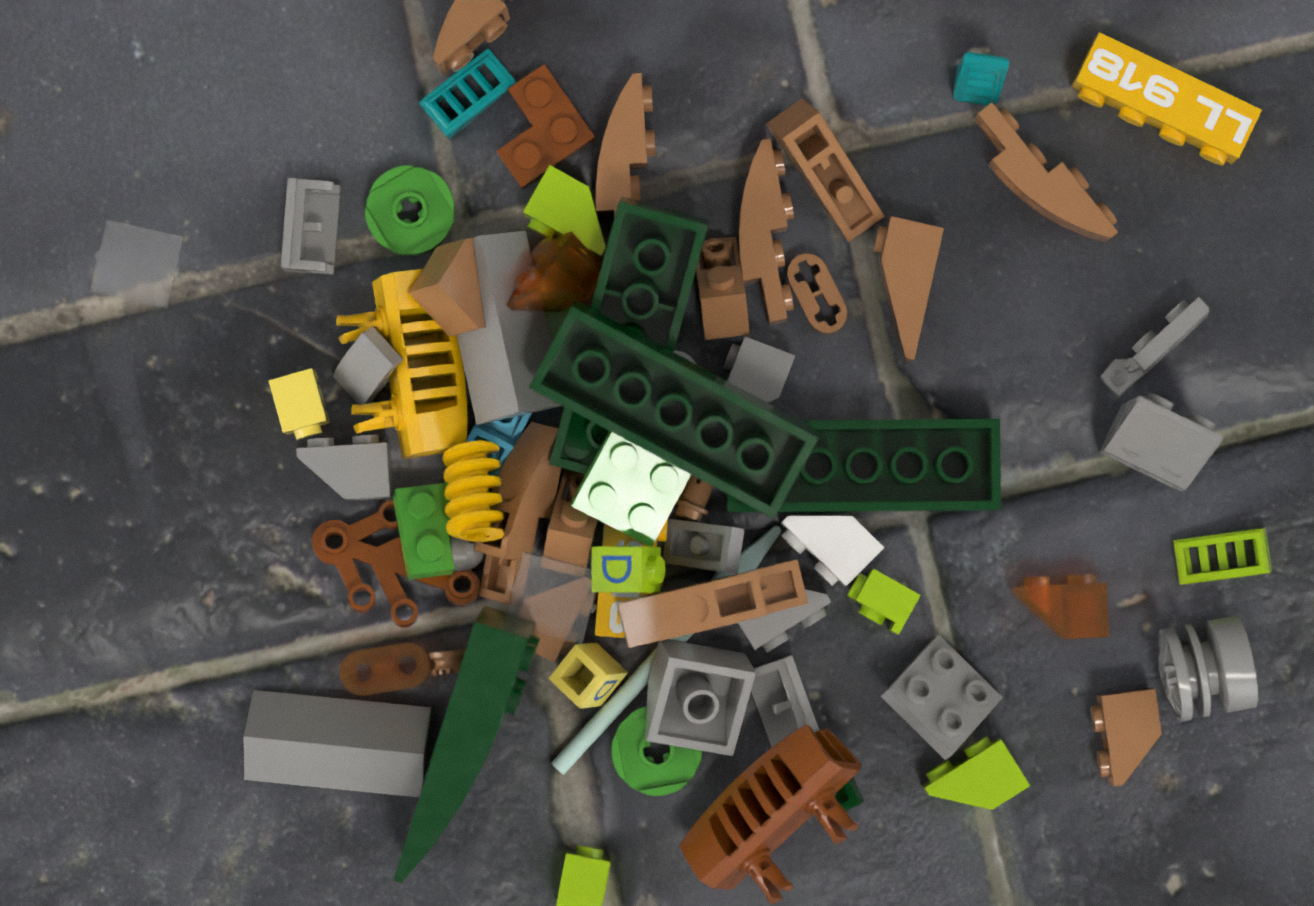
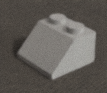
M670 639L658 641L648 678L646 741L733 756L756 675L746 654Z

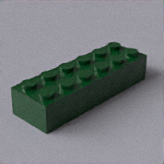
M574 300L528 387L772 518H775L818 440V430L577 300Z
M1000 419L801 420L818 430V440L777 513L1001 510ZM727 494V513H762Z

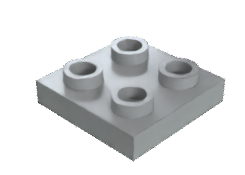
M939 634L927 644L881 695L944 760L956 752L1003 698Z

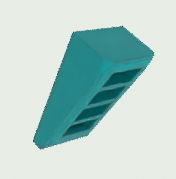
M487 49L418 103L445 137L450 140L508 92V88L517 82L494 54ZM484 65L500 82L495 88L478 71ZM471 76L486 93L481 99L476 96L465 82ZM456 88H459L472 104L468 109L465 110L453 96L452 92ZM443 99L458 114L452 121L438 105Z
M964 53L956 69L953 99L959 102L988 106L990 103L995 105L999 99L1010 60H1007L1006 57L980 53Z

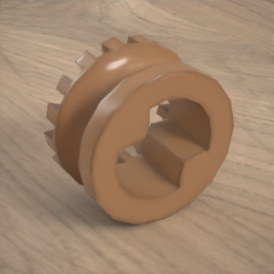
M466 649L429 653V659L435 662V667L431 670V676L450 674V669H452V673H458Z

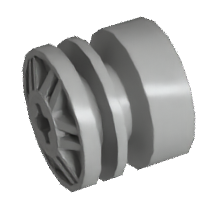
M1238 615L1207 620L1204 642H1200L1192 624L1182 625L1181 644L1173 627L1159 630L1160 652L1158 655L1160 678L1165 696L1169 699L1178 722L1192 720L1193 702L1200 717H1209L1212 704L1211 695L1215 694L1226 713L1257 707L1258 685L1253 655L1246 630Z

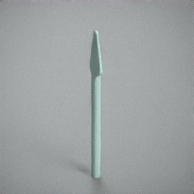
M773 526L741 552L738 573L757 568L781 533L779 526ZM717 572L711 580L734 575V573ZM693 634L671 638L670 640L686 642ZM656 649L551 762L560 773L564 775L648 684Z

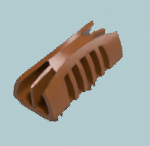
M806 724L759 757L718 796L679 846L684 857L698 879L713 889L733 890L746 876L750 875L767 897V901L770 904L779 902L783 899L779 890L792 891L793 884L787 880L770 858L772 852L812 815L817 818L835 844L848 839L842 828L844 830L856 831L858 824L851 819L839 804L835 795L839 789L860 771L862 764L827 727L814 732Z

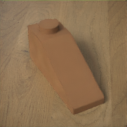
M803 98L766 123L791 164L848 242L885 217L820 112Z
M891 216L887 227L878 226L873 252L881 253L878 265L902 361L912 363L917 351L944 228Z

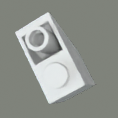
M787 516L780 523L786 529L781 535L783 539L799 554L806 549L818 561L813 568L831 586L837 581L844 587L847 586L884 549L853 516Z

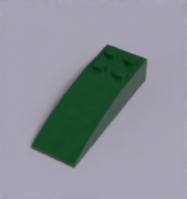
M621 196L591 308L674 352L709 220ZM564 407L549 465L586 474L609 430Z
M485 605L475 620L393 881L403 883L436 843L460 808L481 771L506 714H515L527 680L519 678L521 670L529 671L540 641V637L532 635L536 622Z

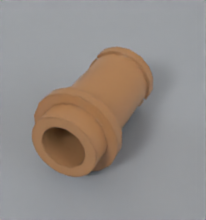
M691 475L680 500L678 499L675 504L677 506L675 515L700 523L702 516H707L708 514L705 507L713 486Z

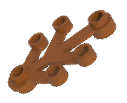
M393 500L384 502L380 506L379 512L351 525L339 520H330L322 523L313 534L312 548L320 561L336 566L348 590L350 607L355 612L366 613L375 605V592L369 585L363 584L354 564V559L371 565L391 606L392 621L402 628L412 626L417 621L418 608L412 600L407 599L396 576L398 574L407 577L400 536L378 547L360 542L384 528L390 530L398 529L397 521L389 522L383 516L387 509L395 508ZM331 535H339L343 539V544L337 549H331L326 545L327 538ZM471 570L454 571L452 575L412 579L444 590L447 600L458 607H466L473 604L479 596L480 581ZM461 578L468 580L471 584L470 590L466 593L457 592L453 586L456 580ZM359 591H365L370 595L371 599L368 604L360 606L353 601L354 595ZM401 606H408L413 610V616L408 620H400L396 616V610Z

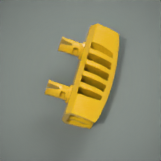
M423 269L392 272L380 276L372 282L376 303L375 311L337 315L336 319L337 326L359 327L357 330L339 336L341 344L356 341L364 331L373 326L403 358L402 362L388 377L390 379V400L360 405L353 404L351 408V415L374 416L373 419L354 425V430L357 434L363 431L394 427L398 433L402 459L444 453V451L452 446L467 442L466 384L457 336H448L409 293Z

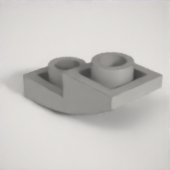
M372 326L364 331L347 351L337 366L333 377L359 405L367 404L389 382V375L402 362L403 358Z

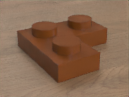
M545 64L508 88L509 94L532 127L496 152L523 190L542 177L549 165L555 168L594 141L595 136Z

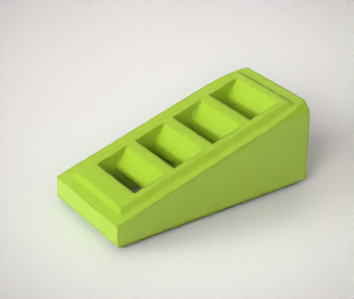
M1266 527L1173 540L1180 585L1272 572ZM1253 539L1256 564L1248 565L1244 540ZM1227 542H1234L1238 567H1229ZM1216 544L1219 570L1211 571L1208 545ZM1198 546L1201 572L1193 573L1189 548Z

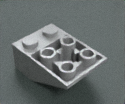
M1149 393L1147 397L1139 396L1121 405L1099 453L1180 492L1188 488L1220 445L1224 436L1213 432L1216 426L1213 422L1193 413L1189 417H1182L1172 412L1173 403Z

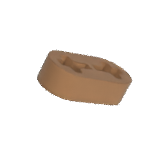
M804 253L796 256L787 268L786 278L808 324L819 334L830 335L836 333L845 324L848 311L827 266L820 257L814 254ZM805 262L808 268L814 266L818 268L819 273L814 276V282L818 291L812 293L806 281L798 283L795 280L794 276L800 271L798 266L800 263ZM822 295L829 308L836 306L839 309V313L834 317L835 325L829 326L826 321L817 322L815 316L820 312V307L815 298Z

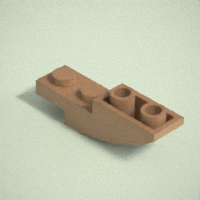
M454 0L439 33L433 55L435 66L442 76L451 69L453 72L461 70L473 58V50L485 40L487 43H491L503 34L508 27L506 22L510 20L507 6L503 3L505 0Z
M642 73L632 74L613 108L603 136L596 179L597 216H615L621 196L641 201L639 175H630V169L647 168V157L656 156L654 129L645 130L644 112H653L651 85H642Z
M990 103L976 115L975 122L1000 152L988 164L989 168L1023 202L1058 225L1088 238L1106 243L1118 233L1113 226L1117 223L1114 214L1102 201L1095 204L1085 191L1089 188V184L1078 169L1074 166L1068 169L1061 162L1050 172H1047L1043 167L1047 164L1046 158L1035 144L1030 142L1026 145L1015 132L1019 129V125L1006 108L1002 107L998 110L993 103Z
M771 138L761 141L753 158L744 187L738 230V251L744 285L760 282L768 326L786 322L788 319L786 311L794 310L789 283L781 285L778 267L785 266L781 240L772 241L771 234L786 232L788 228L787 220L794 219L790 193L781 194L778 176L786 175L781 148L773 150Z
M531 422L516 442L498 475L501 478L502 484L492 488L491 493L500 494L503 501L500 504L490 506V510L502 512L504 519L492 523L491 527L503 529L505 535L498 540L476 542L474 551L486 554L479 596L507 605L522 606L538 519H551L561 467L549 465L558 427Z
M793 559L617 603L627 647L631 648L766 616L773 612L808 604L798 559Z

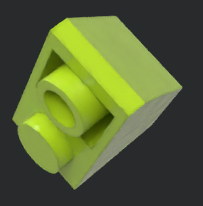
M549 165L523 211L524 217L531 220L527 227L549 240L556 234L569 241L570 243L566 249L590 262L593 255L603 260L606 246L589 187Z
M987 736L965 748L964 751L968 757L952 766L950 761L946 760L928 771L926 776L929 781L921 785L929 796L990 810L995 809L1030 787V784L1003 741L996 738L990 742Z

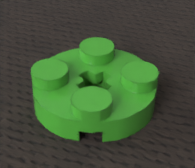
M403 165L388 170L374 182L367 198L365 218L370 232L380 245L399 256H419L433 251L447 239L449 232L455 224V203L449 187L440 176L424 168ZM406 199H409L412 204L420 202L423 206V209L418 212L420 219L414 223L409 219L402 221L399 219L398 214L403 211L401 203Z
M647 706L633 711L620 723L612 741L613 764L618 775L631 788L651 796L668 795L682 789L695 775L701 761L702 751L669 745L670 752L663 754V762L655 763L652 756L645 757L643 750L649 747L651 743L645 739Z

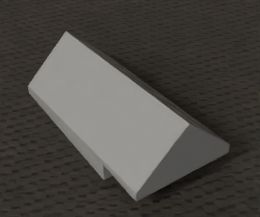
M526 231L474 237L473 243L485 328L457 335L476 424L481 425L562 406L528 388L551 345V340Z
M253 690L244 732V780L420 797L425 781L432 707Z

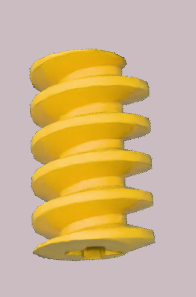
M483 440L470 441L452 446L444 451L442 460L447 468L443 473V478L449 484L444 490V495L450 501L445 507V513L450 518L446 524V531L454 538L473 542H487L501 539L505 535L503 529L491 527L492 523L504 519L502 512L490 510V506L500 504L503 501L500 494L489 492V489L502 484L500 477L488 475V472L501 467L499 460L487 458V455L500 450L499 446L493 442Z

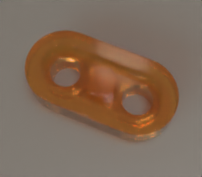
M402 643L359 650L349 654L342 662L340 679L349 692L362 696L416 687L426 680L430 672L431 663L427 652L421 646L414 643ZM409 656L416 661L417 667L412 674H405L400 669V662L404 657ZM361 664H367L372 670L371 678L365 682L360 681L356 677V669Z

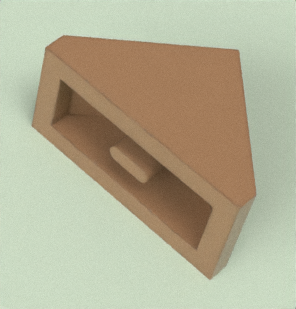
M465 238L436 247L409 291L411 296L448 336H457L485 328L473 238Z

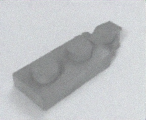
M1200 297L1190 305L1184 299L1165 317L1170 324L1158 335L1152 330L1146 333L1132 347L1137 354L1133 358L1114 359L1100 379L1119 398L1207 318L1210 308Z

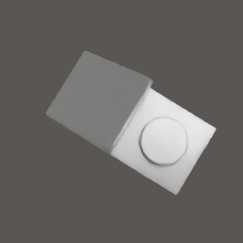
M669 519L663 560H665V564L738 574L744 529Z

